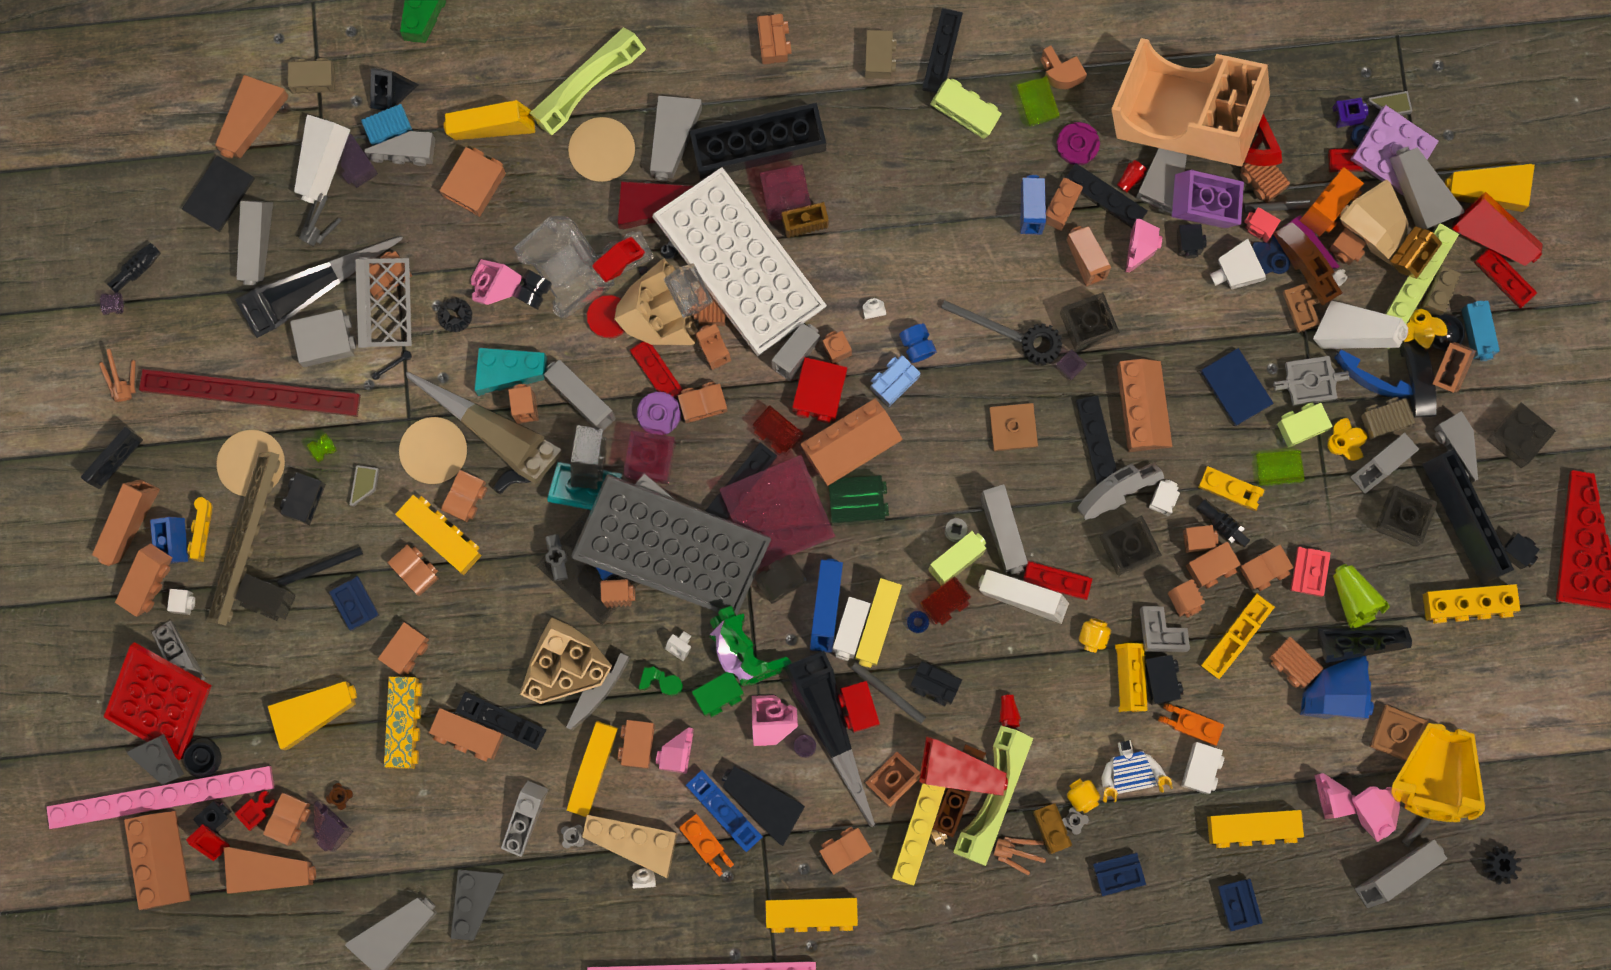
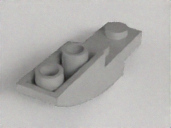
M1155 462L1140 469H1137L1133 464L1127 465L1108 476L1093 488L1077 507L1078 511L1087 520L1089 518H1096L1099 514L1108 510L1117 509L1120 505L1126 503L1124 495L1135 493L1138 489L1147 485L1156 484L1159 480L1164 479L1163 472Z

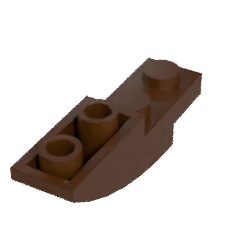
M1291 222L1273 233L1295 270H1301L1321 305L1342 294V291L1331 275L1334 273V270L1316 245L1300 228Z
M966 744L962 751L980 761H983L986 752ZM947 788L932 829L954 837L971 791Z

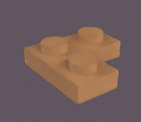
M1308 283L1283 291L1298 333L1320 325L1313 305L1320 303Z

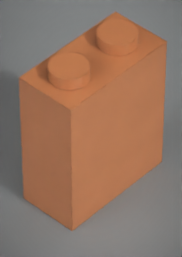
M465 147L441 187L440 193L444 198L480 217L506 172L500 161L494 158L489 160L484 157L485 154L476 148L471 150Z
M1456 342L1450 343L1433 385L1453 393L1459 392L1476 350Z

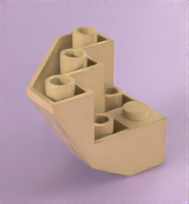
M1386 179L1355 199L1350 206L1347 205L1341 212L1340 220L1343 226L1365 239L1371 253L1392 266L1390 261L1406 240L1409 223L1390 181Z
M664 258L629 287L617 305L614 319L628 335L651 345H693L696 340L695 333H697V328L677 272Z
M551 617L531 658L520 695L542 704L595 688L603 684L612 665L593 641L572 626Z

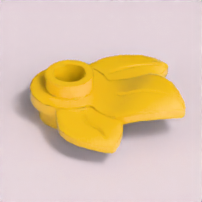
M1418 309L1413 312L1409 323L1406 324L1408 334L1403 341L1409 342L1415 339L1419 345L1429 349L1435 335H1447V327L1440 318L1432 317L1427 310ZM1418 317L1425 318L1423 321L1417 320Z
M1343 418L1333 426V435L1329 437L1327 446L1333 454H1343L1348 460H1359L1363 458L1362 450L1359 447L1366 442L1368 435L1361 428H1352L1349 419Z

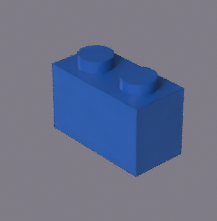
M165 517L151 519L152 545L172 557L170 564L188 562L185 518Z

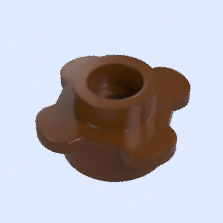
M336 783L333 785L330 794L327 795L326 801L329 804L336 805L339 810H344L347 806V801L353 797L352 790L344 789L340 783Z

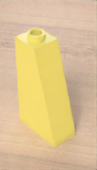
M880 578L855 660L859 661V665L871 668L872 665L877 666L902 585Z

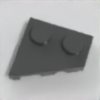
M164 734L127 751V754L162 785L184 775Z

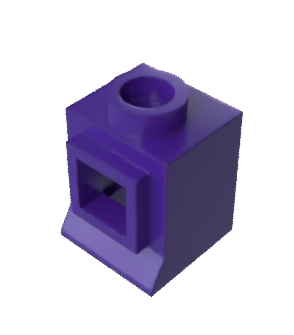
M1362 98L1336 101L1332 107L1333 112L1338 111L1339 120L1336 123L1337 128L1362 124L1366 116H1368V106L1362 102ZM1355 107L1356 114H1350L1348 108Z

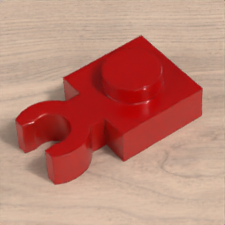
M263 791L259 795L258 802L250 799L235 813V816L249 831H252L268 816L264 810L274 807L277 803L275 799L268 804L265 802V797L269 794L268 791Z

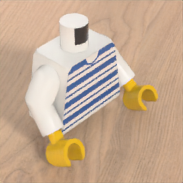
M1131 740L1118 743L1120 756L1110 759L1101 777L1104 791L1103 801L1107 803V796H1112L1114 802H1116L1117 794L1155 787L1157 783L1161 793L1164 792L1163 785H1169L1170 789L1173 788L1171 779L1165 775L1161 766L1150 755L1145 754L1144 751L1133 753Z

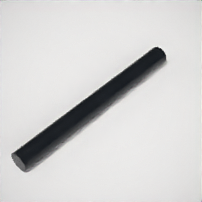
M359 546L277 579L278 585L281 588L363 555L362 548Z

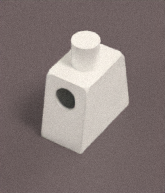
M1248 239L1218 259L1221 269L1210 274L1215 286L1227 281L1231 289L1266 280L1265 273Z

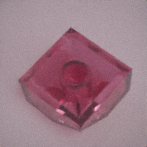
M802 164L760 173L769 221L782 219V212L811 205Z
M631 430L623 473L625 478L639 480L645 474L655 483L669 485L676 446L675 437Z

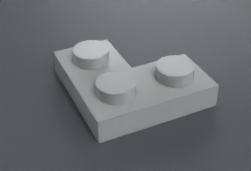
M1142 606L1140 608L1145 651L1188 652L1190 650L1188 628H1166L1164 607Z

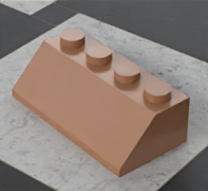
M1147 359L1120 361L1117 366L1128 452L1172 448L1161 361Z
M875 398L801 443V446L811 465L826 485L829 486L903 439L885 409Z
M176 811L125 819V829L139 910L190 901Z

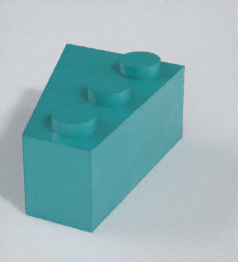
M479 348L475 392L478 396L485 395V393L505 390V388L514 387L519 384H530L546 380L543 374L546 373L545 369L548 358L545 353Z

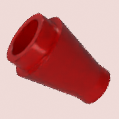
M1136 160L1128 163L1117 186L1127 193L1146 176V167Z
M1014 695L1001 696L999 723L1011 729L1020 727L1021 717Z

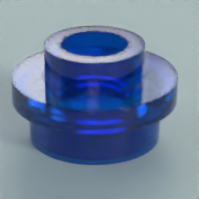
M914 611L908 616L907 626L914 633H922L929 626V618L922 611ZM917 618L921 619L922 625L915 626L914 620Z

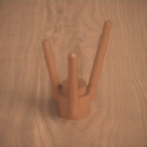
M107 349L114 384L104 363L100 362L99 365L110 389L111 397L114 398L115 402L132 399L131 394L136 393L134 386L136 362L134 360L131 361L129 385H127V381L119 382L111 350Z
M1006 836L1004 839L998 838L994 851V856L999 857L998 861L1005 862L1026 875H1030V871L1007 857L1012 858L1014 854L1042 863L1046 862L1045 858L1014 849L1015 845H1013H1044V841L1014 839Z

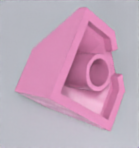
M1136 219L1131 229L1125 272L1130 273L1151 258L1157 249L1161 248L1162 236H1159L1160 228L1141 219Z
M481 259L471 277V284L475 286L472 300L489 305L512 297L523 277L504 264Z
M775 695L752 696L754 746L777 745L798 727L797 708L792 705L786 706Z
M688 727L662 746V751L657 752L656 764L659 765L660 770L687 774L694 732L693 728Z
M1324 773L1314 775L1325 819L1356 814L1352 802L1355 795H1352L1350 790Z
M1369 787L1352 799L1361 825L1377 842L1388 837L1396 830L1401 802H1397L1394 799L1392 787H1387L1385 790H1380L1378 787Z

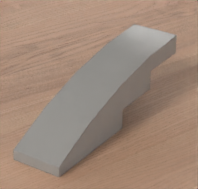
M620 653L612 672L608 673L603 684L595 687L594 690L588 689L582 692L566 728L573 731L604 701L621 677L630 660L629 656Z

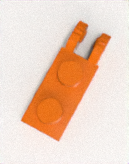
M1164 703L1163 708L1168 712L1178 714V718L1175 722L1165 716H1160L1159 722L1173 727V730L1217 746L1224 724L1184 708L1180 709Z
M697 814L679 827L703 860L709 863L719 877L723 874L722 869L712 860L720 854L727 866L731 868L734 865L723 851L725 849Z

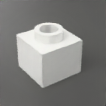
M170 589L167 611L174 614L190 615L191 610L195 607L193 593L188 590Z

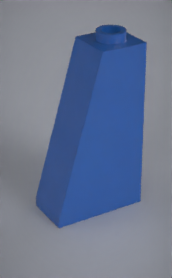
M836 559L821 560L811 634V651L821 652L824 650L825 652L832 653L843 568V562H839Z

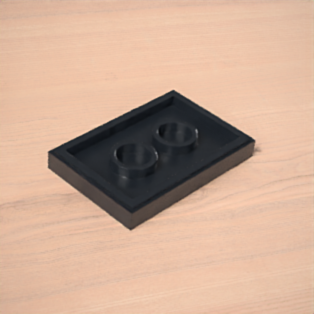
M217 155L182 210L220 232L255 178Z
M124 427L83 473L81 478L88 484L101 489L140 445L143 439L132 430Z

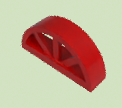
M1263 113L1255 135H1258L1252 147L1249 148L1244 162L1255 166L1278 165L1282 163V151ZM1262 142L1266 150H1259Z

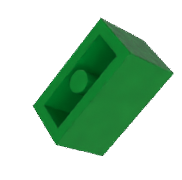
M729 672L692 691L705 717L710 715L711 718L722 713V707L728 704L732 707L742 701L741 697L744 696V692L734 674Z

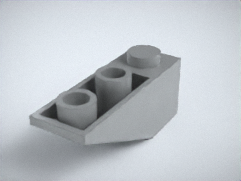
M409 131L365 149V154L368 159L377 163L389 160L395 164L413 162L417 166H426V164H433L435 138L429 132Z
M1461 411L1436 426L1434 430L1436 431L1435 436L1437 440L1444 444L1448 451L1455 449L1471 483L1478 480L1474 430Z
M171 620L152 632L164 659L201 680H205L199 664Z
M527 781L519 793L501 849L520 857L523 856L549 789Z

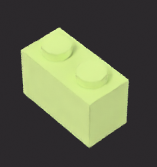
M1312 402L1301 407L1302 411L1294 414V411H1291L1281 416L1282 420L1277 425L1288 448L1324 433L1333 427L1322 403L1314 405Z

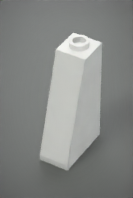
M307 115L294 190L295 193L303 195L301 200L314 204L315 200L321 202L323 197L327 195L350 129L334 122Z
M1331 300L1313 339L1323 349L1399 348L1402 341L1407 337L1408 327L1402 318Z
M986 570L985 575H982L979 580V590L983 595L1062 624L1069 602L1062 594L990 570Z

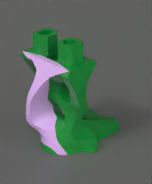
M732 606L721 609L718 612L719 615L710 620L714 631L709 636L716 642L719 661L725 672L733 673L738 677L741 686H752L764 679L778 675L785 666L791 664V660L787 657L771 662L756 659L753 655V642L742 630L745 615H736Z

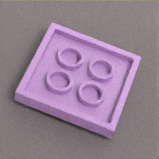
M1385 105L1380 110L1350 160L1382 182L1387 179L1390 181L1393 189L1403 195L1389 158L1397 156L1396 151L1405 147H1409V150L1418 147L1428 160L1439 141Z

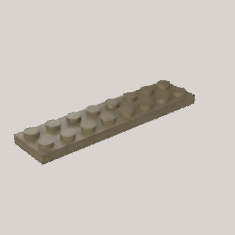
M265 452L258 455L206 622L226 626L227 622H230L232 619L233 609L231 608L240 593V588H238L240 579L245 577L247 571L245 566L246 560L251 557L254 548L251 544L254 536L256 537L259 533L260 524L258 522L260 516L264 515L267 503H265L267 494H270L274 484L272 478L280 466L279 454Z

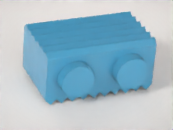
M402 104L361 120L372 146L413 131Z

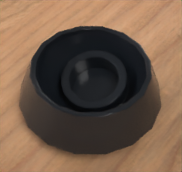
M1450 314L1435 316L1445 323L1447 335H1435L1432 345L1439 350L1447 351L1450 343L1462 344L1465 337V329L1462 322Z
M197 739L187 746L183 753L182 762L190 775L197 778H206L218 770L222 755L219 747L214 742L208 739Z

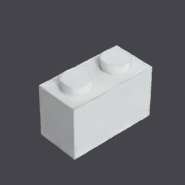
M1198 742L1193 743L1181 786L1204 794H1210L1211 790L1215 791L1218 783V778L1215 777L1217 769L1222 768L1224 756H1221L1223 750Z

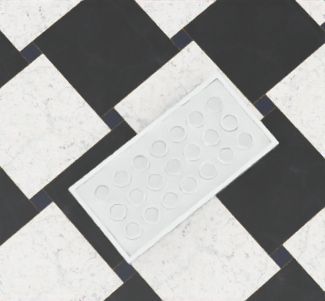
M723 167L653 214L654 220L757 356L826 308L827 305Z

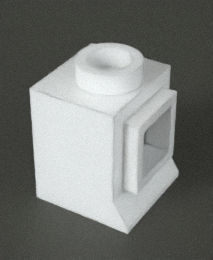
M1170 480L1160 481L1152 497L1149 509L1170 516L1180 494L1177 491L1179 488L1177 487L1178 484Z

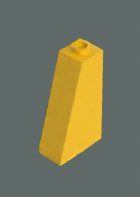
M515 100L446 113L444 130L446 135L454 140L535 133V122L529 114L531 110Z
M1525 164L1453 172L1449 178H1446L1444 184L1457 201L1474 203L1483 193L1487 192L1504 209L1523 212L1529 207L1535 165Z
M345 681L268 706L279 748L281 750L292 748L356 705L355 698H357V693L354 685L350 686V683Z

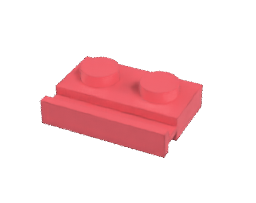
M1297 547L1290 591L1323 597L1331 552Z

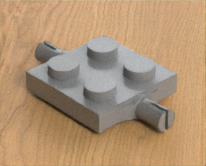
M1330 356L1290 361L1285 363L1286 380L1274 381L1273 386H1275V391L1288 389L1291 395L1292 406L1305 405L1312 402L1333 401L1337 399V381L1349 380V372L1335 373L1331 366Z

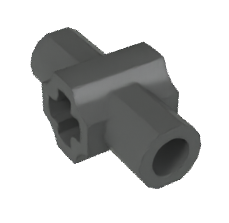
M559 534L545 537L548 553L545 555L546 561L551 565L554 581L568 579L565 566L568 558L565 551L562 550ZM555 553H558L560 556L562 555L558 563L551 560V558L555 557Z

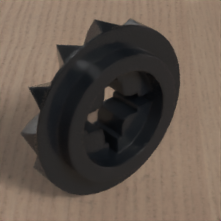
M456 297L447 299L443 304H440L437 312L438 322L445 330L460 332L470 325L472 310L465 300ZM459 309L458 314L462 320L455 317L450 320L451 315L448 310L455 312Z

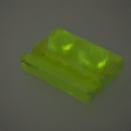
M1047 76L1017 85L1016 88L1029 127L1055 118L1059 119L1060 114Z
M1301 450L1256 454L1259 487L1305 482Z

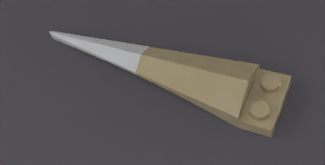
M406 372L409 380L464 423L519 475L534 484L538 483L562 455V449L546 441L544 436Z

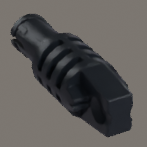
M152 243L148 244L122 265L121 272L108 282L107 285L116 294L119 293L128 282L137 280L151 267L161 252Z
M1206 498L1196 508L1211 521L1210 524L1213 525V528L1230 543L1236 540L1241 546L1245 547L1250 542V539L1242 533L1245 528L1225 511H1219Z

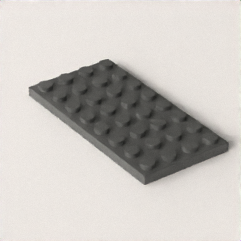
M607 474L571 556L575 560L716 612L732 606L737 615L769 546L771 537Z

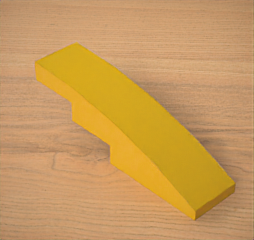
M1256 593L1201 666L1220 679L1246 647L1249 640L1261 627V624L1275 606Z
M596 721L574 784L567 811L584 817L590 815L594 798L598 792L616 737L617 727Z

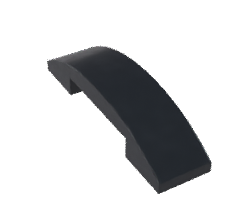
M1415 339L1409 342L1402 341L1399 349L1401 357L1406 359L1413 393L1410 396L1414 418L1435 417L1437 411L1436 387L1433 385L1434 374L1428 351L1419 345Z
M468 692L464 693L455 711L535 750L538 749L546 732V729Z

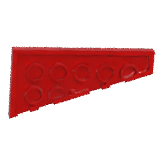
M1572 470L1569 474L1556 602L1611 610V545L1604 526L1605 518L1600 508V496L1594 473Z

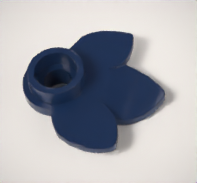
M1273 236L1270 244L1264 242L1253 243L1252 248L1265 274L1270 272L1283 274L1288 271L1290 260L1275 236ZM1280 260L1283 262V266L1277 267L1275 262Z

